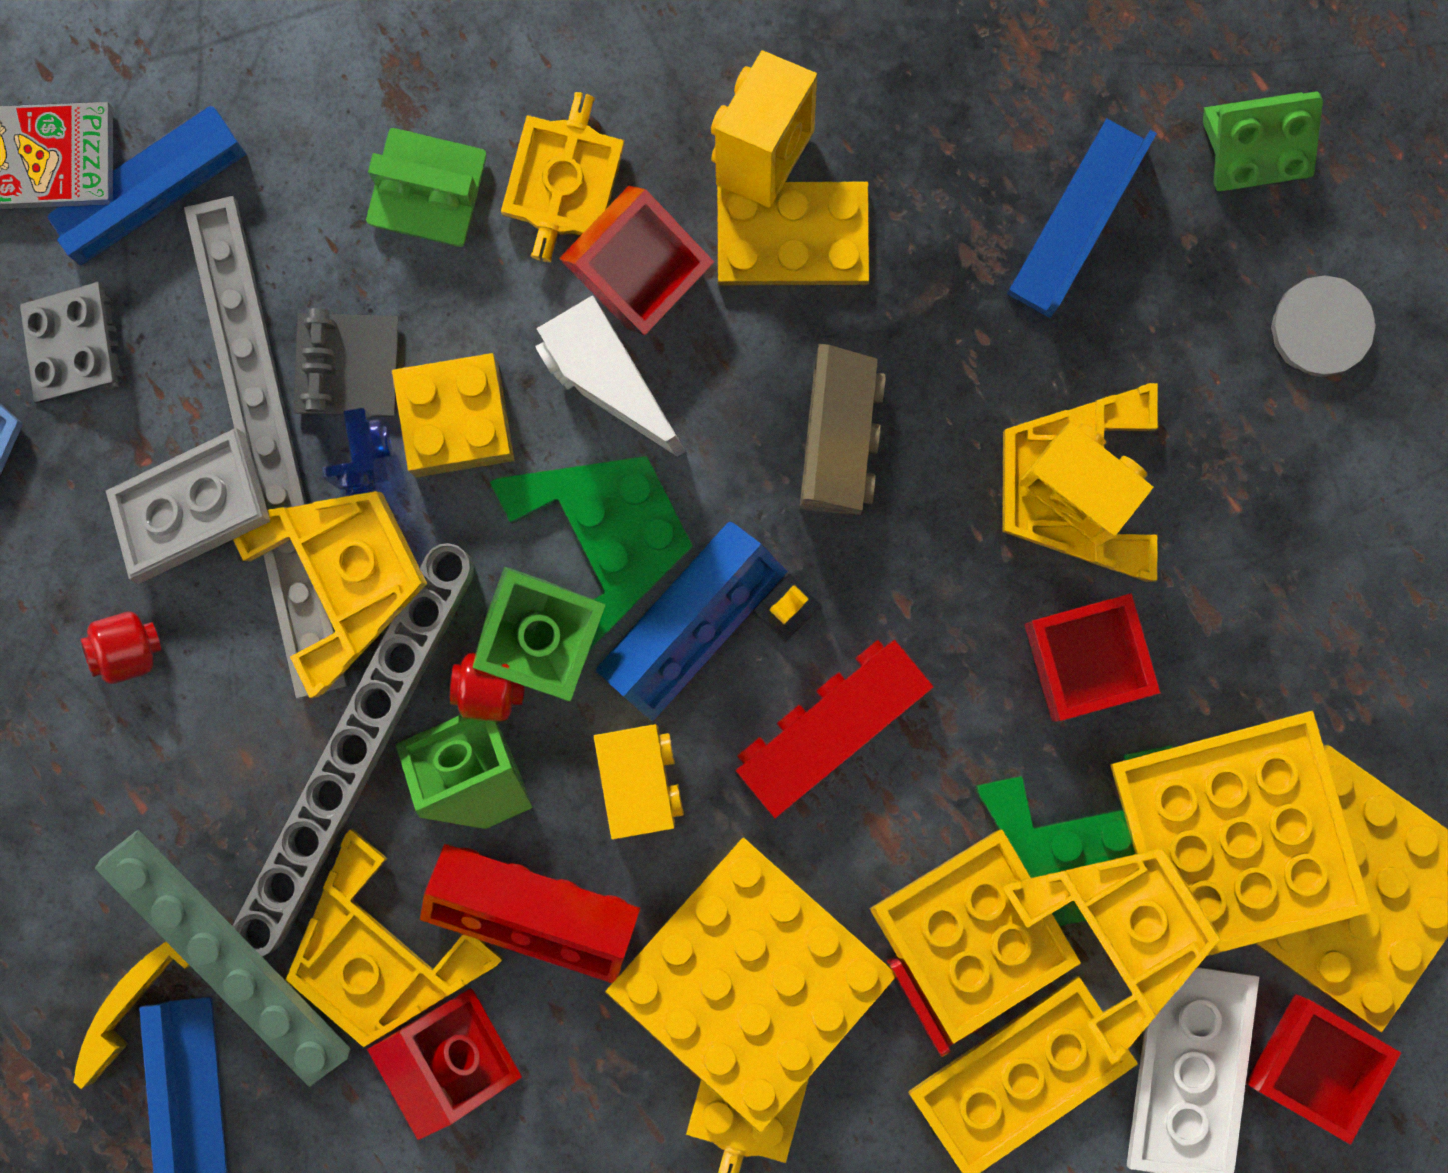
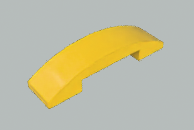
M167 942L146 955L118 982L95 1015L81 1046L76 1064L73 1083L80 1089L95 1083L128 1044L113 1029L173 959L184 969L191 967Z

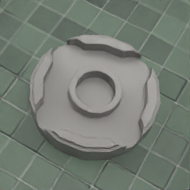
M1323 275L1307 278L1284 294L1273 315L1271 329L1275 347L1287 364L1296 370L1300 369L1312 376L1327 377L1341 374L1363 359L1372 345L1376 325L1372 306L1360 289L1345 279Z

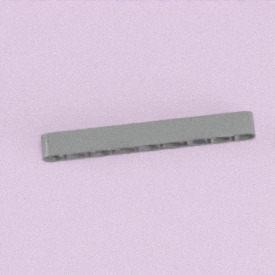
M450 543L439 544L426 555L420 570L427 585L391 622L233 924L235 930L262 957L277 950L286 939L473 580L475 573L474 563L470 555L457 545ZM447 555L459 556L463 567L459 577L453 581H441L437 575L439 561ZM423 600L435 601L439 610L437 620L428 627H419L413 617L415 607ZM407 644L414 652V664L408 671L397 673L390 665L391 652L399 645ZM384 690L390 697L391 707L385 716L375 719L368 713L366 702L372 692ZM353 735H358L364 739L367 746L366 756L358 764L349 763L343 755L342 748L344 742ZM328 781L336 782L343 792L342 802L334 810L325 808L319 800L320 788ZM305 826L313 829L319 840L317 850L310 856L298 851L295 844L296 834ZM278 873L287 874L294 882L295 890L293 896L288 901L279 900L272 892V880ZM254 919L262 920L270 929V939L265 947L255 946L248 938V926Z

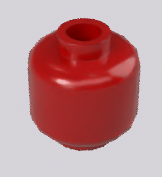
M131 611L93 621L87 629L88 637L80 639L92 677L100 675L108 684H116L148 674L154 665L152 654L161 651V645L153 622L142 624L140 617Z
M476 653L467 654L461 665H453L450 705H457L460 715L465 719L506 721L512 713L513 705H523L525 686L473 668ZM502 664L503 667L509 668L508 664Z

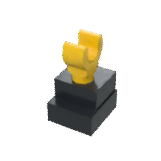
M789 574L753 611L786 643L822 606Z

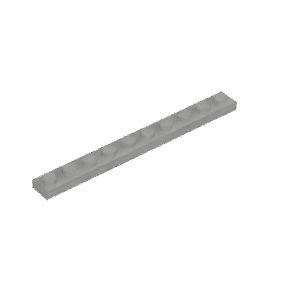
M229 196L184 207L234 428L245 433L266 508L270 510L306 505L305 493L238 202L234 196ZM289 540L265 553L263 556L295 696L301 699L309 697L290 656L328 637L335 632V629L292 541ZM346 671L326 692L349 687Z

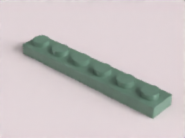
M139 830L135 831L99 860L95 869L309 1087L348 1059L351 1048Z

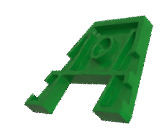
M647 456L508 476L490 481L511 524L556 501L560 502L605 591L604 594L594 598V600L604 603L605 608L589 652L693 548Z
M1172 745L1124 754V759L1126 761L1171 749ZM1022 776L975 785L976 792L992 816L998 830L1002 829L1031 878L1135 854L1123 809L1033 828ZM1075 901L1069 902L1052 913L1059 926L1087 921Z

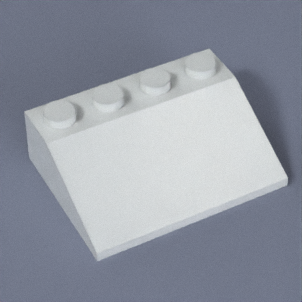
M593 295L536 328L544 342L535 347L550 373L554 374L556 379H559L567 390L575 386L584 397L678 457L686 452Z

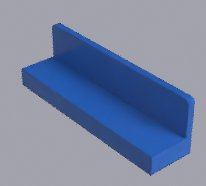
M209 106L113 170V202L108 205L58 207L48 214V220L60 237L57 241L66 254L82 266L247 154L213 106Z
M1106 118L1007 292L1008 295L1049 318L1052 317L1064 299L1157 133L1150 130L1143 139Z
M728 522L597 666L596 672L653 722L788 571L760 542L733 522Z
M200 997L152 1002L140 1007L153 1173H228L212 998Z

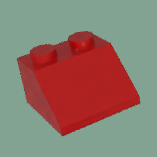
M472 988L367 1049L417 1140L453 1124L522 1078Z

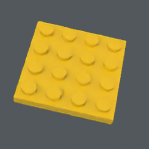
M1313 711L1110 765L1135 854L1164 848L1219 934L1220 941L1207 956L1372 912Z
M1324 745L1372 912L1254 944L1373 1029L1382 1033L1448 937V829L1330 745Z
M743 837L608 987L605 993L753 1128L761 1133L896 976L890 967Z

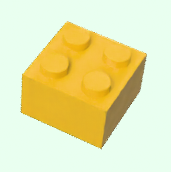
M763 50L752 67L745 66L742 69L735 84L734 98L729 106L722 105L718 109L711 126V134L715 135V147L712 152L711 161L716 163V185L770 208L814 133L817 73Z
M493 353L392 370L408 471L415 478L515 461L499 363Z
M1070 421L1053 438L1019 481V484L1099 546L1117 535L1154 487L1144 480L1148 474L1138 463L1126 456H1122L1119 460L1103 447L1106 444V440L1097 431L1084 423L1077 427Z
M654 724L593 735L611 839L674 829L676 826L674 817L683 816L684 812L679 784L669 786L665 766L675 764L670 734H660L658 725Z

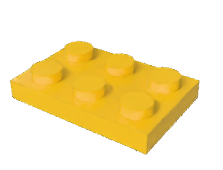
M785 182L770 208L717 185L718 285H868V182Z

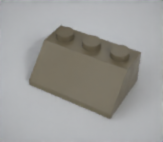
M818 345L814 363L800 510L860 516L863 510V503H873L875 474L866 473L868 453H878L880 424L871 423L873 403L882 404L885 388V374L876 373L877 358L832 345Z

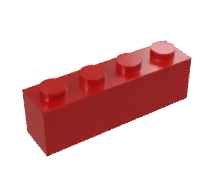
M879 639L876 640L855 658L861 667L846 679L840 672L835 674L816 690L822 699L808 711H805L799 704L776 723L782 730L779 735L768 744L759 737L737 755L743 764L735 771L774 818L778 817L934 687L895 639L885 647Z
M444 843L424 893L420 920L613 983L619 976L640 907L628 904L617 896H603L579 888L571 881L563 879L554 880L533 873L522 865L506 864L484 857L473 849L466 847L457 848Z

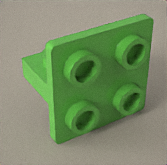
M1300 92L1204 107L1203 125L1216 154L1214 170L1216 190L1226 191L1312 177L1315 171L1323 99L1320 93L1310 92L1303 94Z
M391 128L388 132L383 155L372 154L368 173L375 186L366 218L367 223L372 227L451 246L463 247L487 158L485 150Z

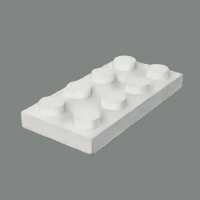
M1197 967L1144 1030L1127 1158V1167L1129 1169L1154 1173H1234L1259 983L1258 976Z

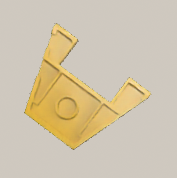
M1149 383L1134 390L1111 395L1095 402L1051 414L1003 431L1002 532L1145 582L1157 581V535L1117 534L1112 539L1098 546L1020 485L1019 481L1053 438L1070 421L1077 427L1081 423L1090 426L1103 438L1104 431H1155L1158 429V383Z
M374 491L316 501L312 504L267 510L270 522L233 539L243 561H253L291 540L335 629L333 634L290 656L309 698H317L323 695L427 585L382 492Z
M350 829L341 843L340 852L325 882L324 891L313 918L309 921L286 981L361 1046L365 1047L493 969L504 958L484 941L462 935L434 969L425 963L354 901L355 896L384 864L387 858L354 829Z
M1164 848L1020 880L1003 887L1004 892L1027 928L1069 902L1075 901L1132 992L1131 996L1086 1023L1111 1064L1121 1059L1128 1048L1221 939Z

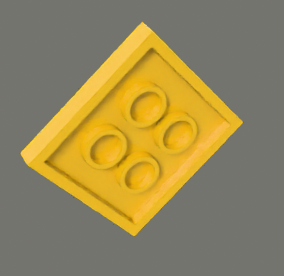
M1002 829L995 831L869 908L948 1044H954L1081 964L1052 913L1027 928L1004 892L1003 887L1009 883L1031 877Z

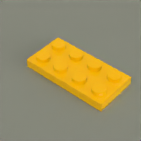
M1074 977L908 1091L962 1173H981L1138 1065L1129 1049L1116 1063L1111 1064L1086 1024L1103 1011L1080 977Z

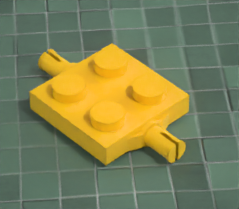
M574 93V100L568 120L548 121L526 116L501 213L502 216L529 222L539 229L533 252L531 253V257L539 261L542 255L543 262H552L558 234H576L581 236L609 206L625 143L622 139L599 134L590 126H587L593 102L595 101V98L588 94L585 95L584 99L583 93Z
M809 1078L761 1133L753 1128L701 1080L686 1135L713 1142L724 1150L718 1173H727L730 1164H732L730 1173H739L744 1156L759 1155L786 1163Z

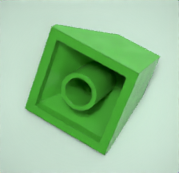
M504 566L485 619L472 667L571 701L605 604ZM502 664H508L509 668L503 667Z
M459 715L396 744L415 811L419 818L487 829L533 808L521 773L497 721L465 719Z

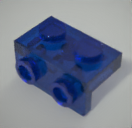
M365 408L344 411L352 462L323 467V478L337 489L346 490V495L374 492L377 490L376 483L388 481L385 458L392 457V446L388 428L382 427L380 419L376 420Z

